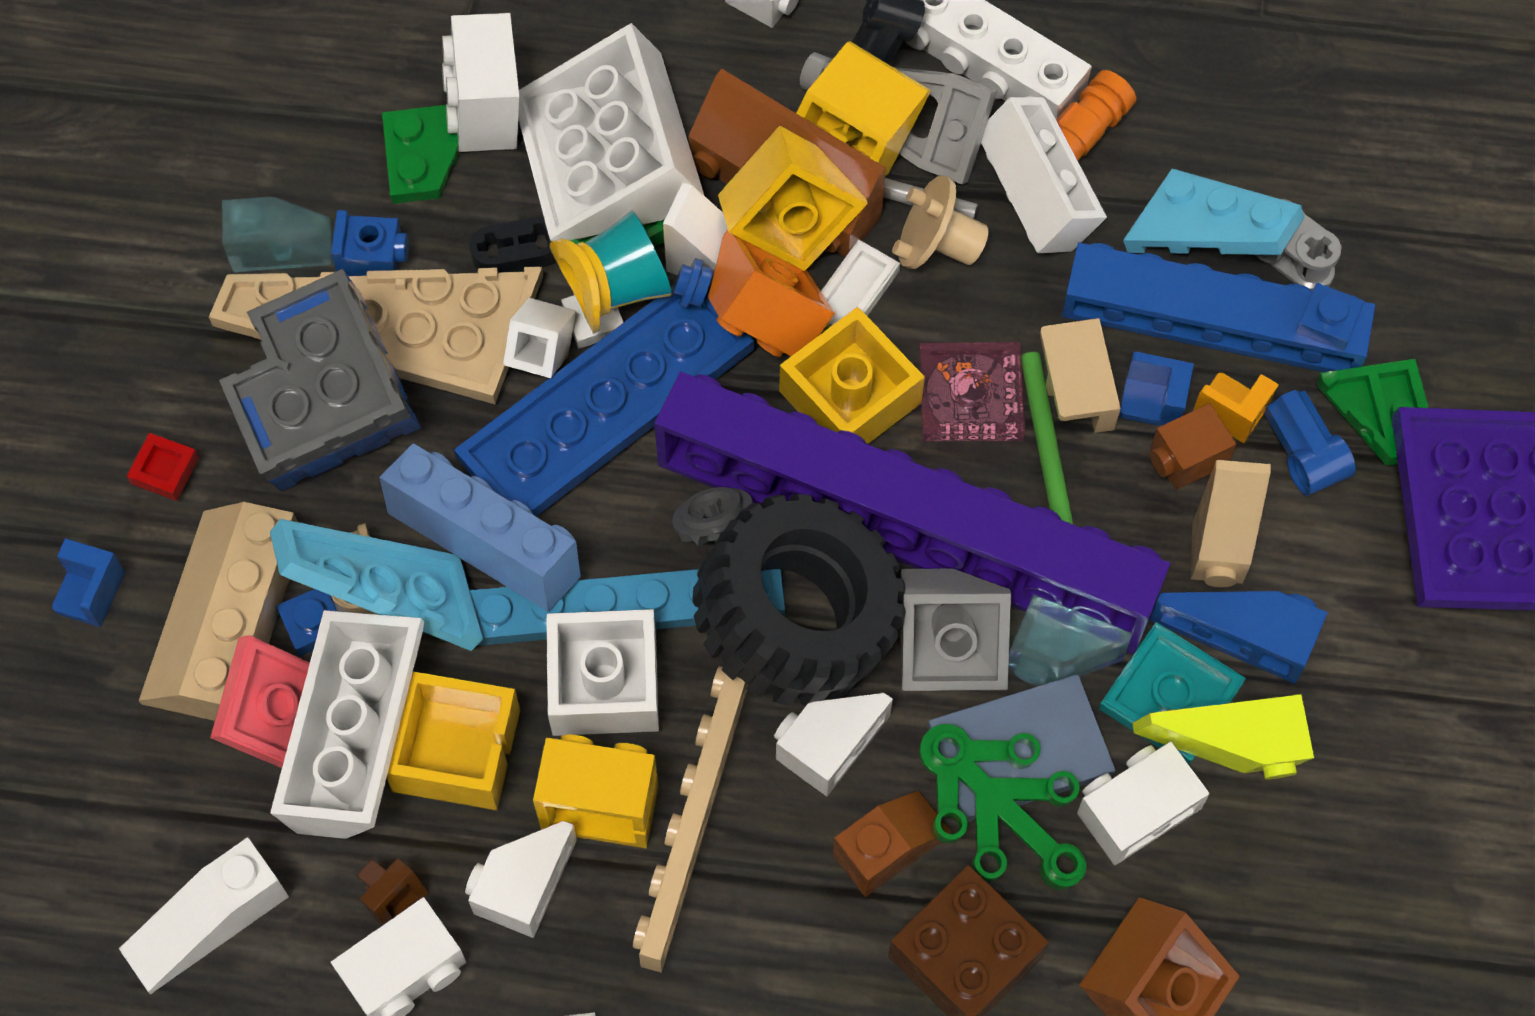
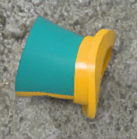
M633 210L629 211L610 228L586 243L575 244L563 238L550 243L551 252L577 298L593 334L600 331V317L611 313V309L643 300L671 296V287L666 272L643 225Z

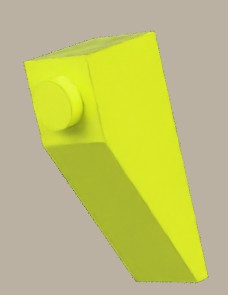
M1301 694L1149 713L1132 723L1134 734L1164 745L1171 741L1178 750L1242 773L1263 771L1266 780L1296 775L1297 765L1314 758Z

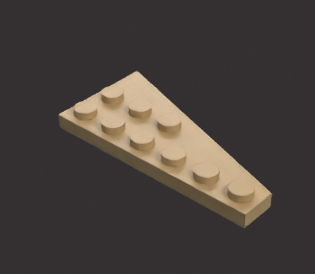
M524 267V272L498 273L497 268H478V273L448 274L445 269L367 271V276H349V278L362 294L368 308L366 312L375 323L388 353L386 357L394 366L399 378L495 404L509 369L508 366L503 365L510 319L528 298H536L544 275L542 267ZM321 272L320 277L291 278L288 273L227 274L209 319L214 327L261 339L259 333L254 329L247 311L334 272Z

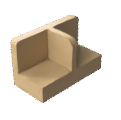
M1100 319L1043 326L1040 331V339L1048 370L1046 389L1049 396H1054L1058 418L1061 421L1091 417L1094 433L1114 430L1121 408Z

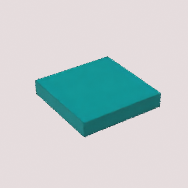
M1156 622L1100 703L1099 710L1134 732L1132 723L1149 713L1231 703L1246 678ZM1143 737L1158 748L1164 746V744ZM1178 750L1190 766L1196 756Z

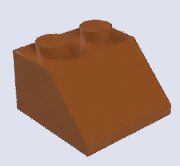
M1139 897L1079 986L1106 1016H1214L1240 976L1186 912Z

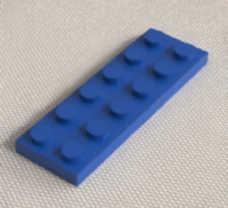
M673 285L671 287V296L654 299L554 374L552 378L546 380L454 449L455 457L471 476L483 479L494 492L509 501L517 500L531 510L534 516H538L654 427L655 420L680 371L691 376L702 374L717 379L754 350V340L745 332L742 336H736L725 330L717 322L718 314L708 299V292L701 307L689 304L685 308L679 305L681 295L673 293Z

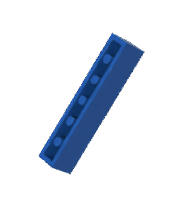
M1078 242L1062 317L1078 321L1099 318L1101 325L1315 371L1329 372L1363 366L1368 352L1375 304L1364 302L1345 350L1341 351L1296 333L1313 292L1304 285H1281L1262 281V279L1252 274L1233 275L1214 271L1209 266L1193 263L1185 265L1163 260L1160 256L1151 253L1137 255L1115 250L1113 247L1103 243H1092L1089 245Z

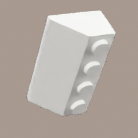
M323 611L270 812L295 833L347 839L374 828L425 624L421 618Z

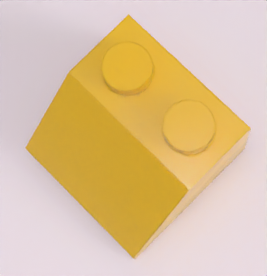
M779 126L718 194L729 233L803 271H806L868 204L866 197L818 146L782 126Z

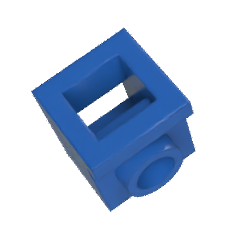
M337 210L331 250L336 271L343 269L348 276H367V271L398 270L399 262H407L409 236L408 233H401L398 218L349 216L347 211Z

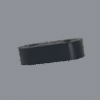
M533 217L486 226L474 233L470 240V254L474 267L477 270L478 268H497L498 273L522 272L524 267L543 268L557 262L550 249L552 241L549 238L544 217ZM545 235L547 241L546 248L538 249L535 243L536 236ZM488 245H497L498 257L489 258L487 253Z

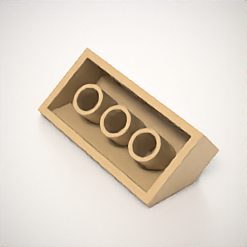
M240 502L203 512L139 698L140 704L215 721L238 638L250 635L268 644L270 642L279 614L276 605L283 602L290 580L279 574L270 531L280 519L297 522L293 512L247 502Z

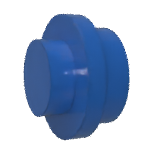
M695 258L691 267L682 264L679 270L673 293L681 295L679 305L687 308L689 304L701 307L713 269L703 266V260Z

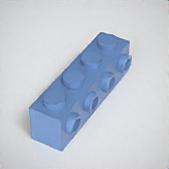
M413 443L379 477L389 515L547 612L555 606L581 577L577 544L573 536L566 529L559 525L550 526L534 516L531 510L517 500H507L494 492L483 479L477 476H467L454 468L443 455L437 452L429 453Z

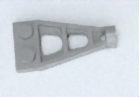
M813 52L803 66L800 75V88L808 90L833 59ZM894 67L930 89L929 95L933 96L938 102L928 137L920 138L910 132L899 154L918 168L939 176H948L959 184L967 183L998 90L954 73Z

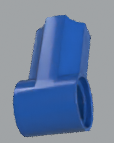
M1293 390L1281 395L1275 402L1266 407L1264 415L1288 454L1287 465L1290 476L1295 486L1303 495L1309 496L1355 475V461L1348 445L1339 435L1330 434L1305 390Z

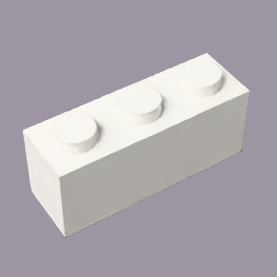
M1009 97L988 120L981 144L1036 252H1072L1077 247L1078 242L1081 243L1107 216L1045 98Z

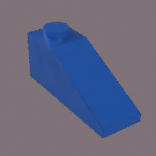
M1280 591L1160 593L1150 621L1157 622L1170 630L1296 684L1306 666L1328 612L1317 608V605L1305 596L1299 594L1287 595Z

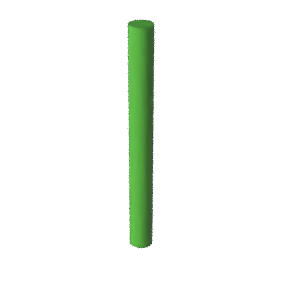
M1028 352L1023 354L1020 360L1049 509L1058 514L1061 520L1073 524L1040 353Z

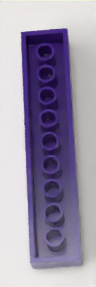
M680 371L654 423L658 466L713 488L741 489L751 496L753 503L761 504L766 497L784 495L786 501H788L793 493L812 495L813 502L820 503L822 498L839 503V510L847 514L853 510L864 518L861 524L870 532L876 529L886 542L882 546L887 554L893 552L897 561L916 569H956L1008 588L1011 592L1012 607L1133 655L1139 646L1171 564L1161 559L1159 554L1152 549L1138 545L1129 547L1111 540L1110 536L1101 529L1092 526H1083L1082 528L1061 520L1060 516L1050 509L1044 507L1029 508L1012 501L1011 497L1001 490L991 487L981 489L965 483L959 475L943 468L932 470L914 463L910 456L894 449L883 451L866 444L855 433L845 430L835 432L819 426L813 418L804 413L790 412L789 414L771 407L766 400L755 394L743 393L740 395L722 388L718 381L706 375L697 374L691 376Z

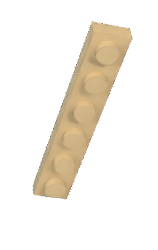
M718 666L711 689V697L718 698L713 716L703 715L696 737L695 745L703 747L698 765L689 763L683 777L680 795L687 796L683 814L673 813L667 829L664 844L672 847L667 865L657 864L652 877L649 896L656 898L651 917L641 916L634 936L633 948L640 949L641 967L662 973L747 694L746 688L748 684L739 677H736L734 680L730 679L722 671V666Z

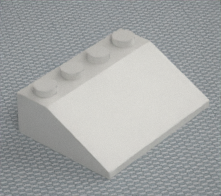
M632 23L519 90L518 119L551 241L561 238L573 240L598 235L614 225L631 210L635 212L642 225L664 220L683 182L692 185L704 195L661 52Z

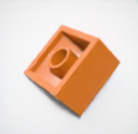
M728 229L726 230L722 238L708 299L718 314L717 322L725 330L736 336H742L745 332L757 338V343L774 356L781 357L783 353L789 356L794 355L822 333L835 312L807 270L803 271L729 233Z

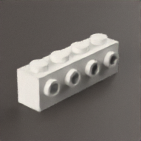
M923 0L925 12L921 26L910 42L905 41L912 48L924 50L939 59L949 71L955 74H963L972 81L998 90L996 99L1006 101L1009 97H1044L1055 119L1058 118L1070 103H1078L1079 94L1088 86L1092 67L985 0Z

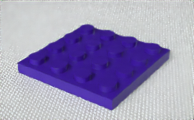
M1399 407L1392 415L1417 607L1535 610V412Z

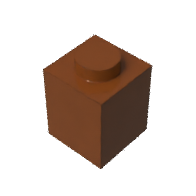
M1211 403L1158 427L1150 448V459L1157 473L1163 478L1168 477L1174 489L1178 490L1211 474L1216 460L1230 461L1237 444Z

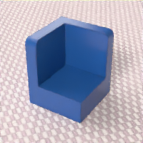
M1133 352L1123 391L1120 417L1162 426L1183 416L1194 363Z
M65 538L57 558L67 573L52 604V609L58 615L101 628L125 571L114 553Z

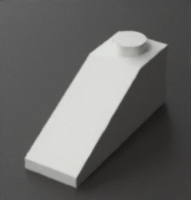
M247 837L201 869L131 936L119 950L149 994H152L289 896Z

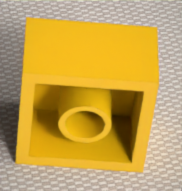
M856 307L780 364L779 392L798 412L810 416L819 426L835 432L845 430L855 433L866 444H869L922 403L925 377L859 307Z

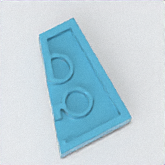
M1171 169L1123 241L1127 253H1145L1146 247H1169L1170 253L1188 254L1190 247L1218 248L1221 254L1281 255L1303 221L1304 214L1299 204Z

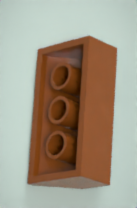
M721 69L714 78L688 136L689 147L696 170L705 177H716L728 184L779 126L815 144L866 197L868 203L825 249L828 252L836 251L846 257L858 239L863 242L882 217L886 167L724 69Z

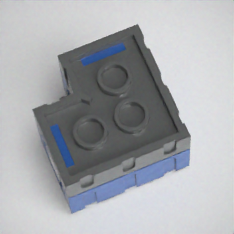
M343 269L247 311L254 329L262 339L260 343L267 359L251 365V369L240 374L234 373L219 380L259 474L280 491L297 485V481L310 476L312 478L337 467L350 457L355 455L359 457L391 442L390 439L401 434L407 435L421 428L414 411L407 404L406 399L408 397L396 370L386 357L388 353L375 323L366 312L368 308L362 294Z

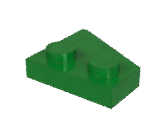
M446 105L382 112L392 204L441 198L449 180V171L457 162L461 153L459 152L458 134H448Z
M1409 359L1322 372L1317 379L1320 391L1386 466L1398 464L1392 422L1393 413L1399 407L1429 408L1416 360Z

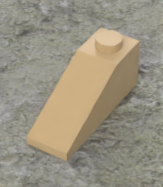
M1216 460L1192 522L1191 579L1204 580L1207 585L1213 587H1230L1236 583L1243 584L1252 563L1270 478L1271 464Z

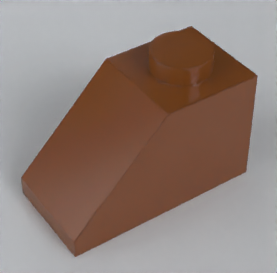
M919 791L881 804L834 837L833 856L866 898L941 843L932 831V822L937 813ZM941 820V828L943 829V831L948 834H951L949 828Z

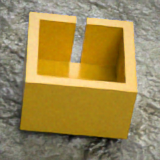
M412 672L386 777L392 792L498 810L508 766L505 754L510 755L520 714V706L515 689Z
M562 735L560 740L546 738L533 798L541 830L565 821L574 825L577 838L647 849L659 789L655 755L647 754L645 748L630 743H617L614 748L593 745L592 740L579 735Z

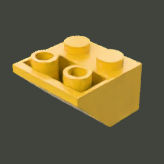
M849 41L846 42L807 90L796 114L886 167V176L889 174L931 90Z

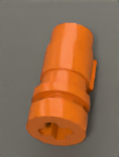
M1101 70L1091 80L1089 86L1084 88L1079 94V102L1070 103L1056 119L1077 161L1093 148L1105 134V130L1108 127L1117 125L1122 116L1127 114L1136 103L1137 97L1130 84L1110 70Z

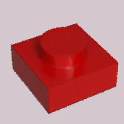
M149 433L126 477L131 485L177 501L199 456L193 448Z

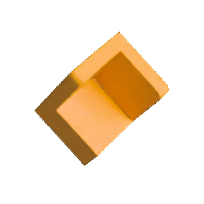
M1218 373L1210 386L1204 385L1199 392L1193 411L1211 403L1230 435L1245 443L1264 416L1266 407L1271 404L1279 384L1261 374L1253 387L1249 389L1226 374Z

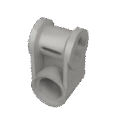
M1303 212V221L1281 255H1254L1261 261L1270 264L1294 284L1304 285L1313 291L1316 283L1328 287L1332 283L1335 274L1334 266L1340 259L1342 247L1339 239L1333 233L1324 229ZM1325 245L1328 246L1326 254L1323 253ZM1306 267L1308 269L1306 272V276L1304 277L1303 272L1304 268Z

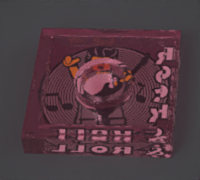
M1020 342L920 343V372L925 377L921 403L922 441L1024 440L1025 423Z

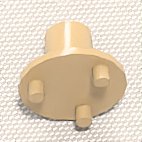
M937 176L928 183L923 191L912 187L906 199L914 203L903 227L901 239L895 242L892 253L899 256L902 266L908 269H917L928 260L934 251L966 265L973 264L985 247L988 238V227L984 223L953 210L956 200V185L952 178Z

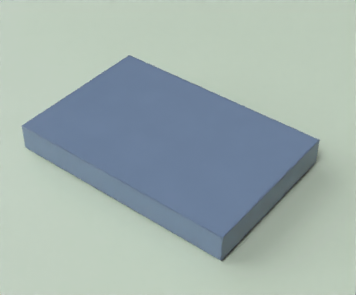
M1078 674L928 721V730L940 724H952L963 729L971 740L1010 741L1019 733H1028L1037 739L1040 745V755L1028 768H1015L1009 762L976 763L990 778H1050L1056 772L1067 771L1077 778L1081 787L1090 784L1106 773H1109L1112 777L1116 771ZM947 741L939 743L938 750L943 757L954 758L956 756V748L952 743ZM1025 743L1014 744V752L1019 758L1029 759L1031 757V750ZM958 779V809L964 813L967 822L975 820L974 794ZM1058 780L1053 783V790L1056 794L1070 790L1068 784L1064 781ZM1015 801V802H1016L1019 806H1021V805H1024V804H1027V803H1030V802H1033V801Z

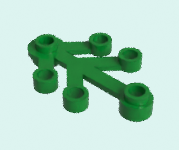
M940 724L927 731L921 740L919 755L924 767L936 776L937 815L932 822V831L938 840L944 843H954L967 830L966 816L958 809L959 779L974 794L976 854L972 859L971 868L986 882L998 879L1007 867L1006 856L999 849L998 818L1041 859L1039 873L1046 885L1055 890H1067L1075 886L1083 878L1086 871V861L1081 851L1070 844H1058L1015 802L1049 801L1054 806H1067L1079 794L1080 786L1077 778L1067 771L1056 772L1050 778H990L976 764L979 762H1009L1015 768H1028L1040 755V745L1034 736L1028 733H1019L1010 741L971 740L963 729L952 724ZM944 741L952 743L956 748V756L954 758L943 757L938 750L939 743ZM1025 743L1031 750V757L1029 759L1019 758L1014 752V744ZM1061 780L1068 784L1070 788L1069 797L1063 798L1054 792V781ZM943 817H952L957 821L959 829L956 834H948L941 828V819ZM990 855L996 859L998 869L995 873H988L982 869L980 865L981 856ZM1058 856H1067L1072 860L1074 865L1072 873L1065 874L1058 869L1056 864Z

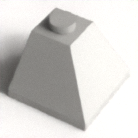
M901 569L900 578L905 583V594L901 604L904 605L906 610L904 623L900 628L902 691L1008 690L1010 589L956 569Z

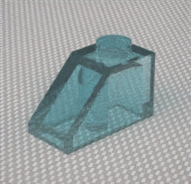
M275 197L222 200V244L233 272L332 265L330 217Z
M1033 594L1011 647L1008 668L1015 670V675L1023 681L1034 685H1043L1044 682L1048 684L1077 674L1081 677L1123 661L1133 633Z

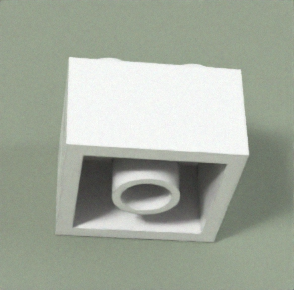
M510 13L451 16V35L442 36L444 62L442 63L443 90L447 92L446 120L448 134H458L459 152L517 149L519 89Z
M654 609L547 614L548 718L553 736L659 731Z

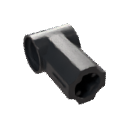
M866 0L862 24L852 43L885 63L890 64L903 40L910 42L917 34L924 17V1Z

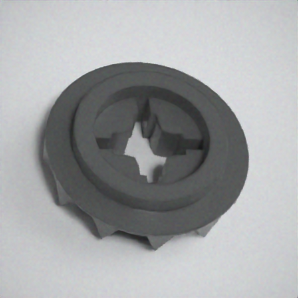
M727 487L706 489L694 494L683 502L674 512L672 523L675 532H678L682 542L694 541L697 546H702L708 541H717L729 522L735 520L740 511L752 504L753 501L751 496L741 489Z

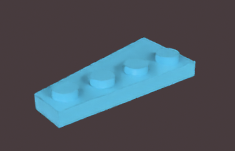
M280 519L270 531L281 576L379 615L421 618L425 622L423 632L470 651L483 640L461 559L458 556Z

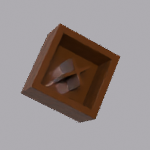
M967 865L891 940L888 957L947 1016H986L1043 958L1049 942L979 874Z

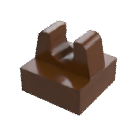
M398 858L387 870L371 859L356 875L366 885L365 888L367 889L359 898L360 901L382 926L421 898H425L428 894V891L413 870Z

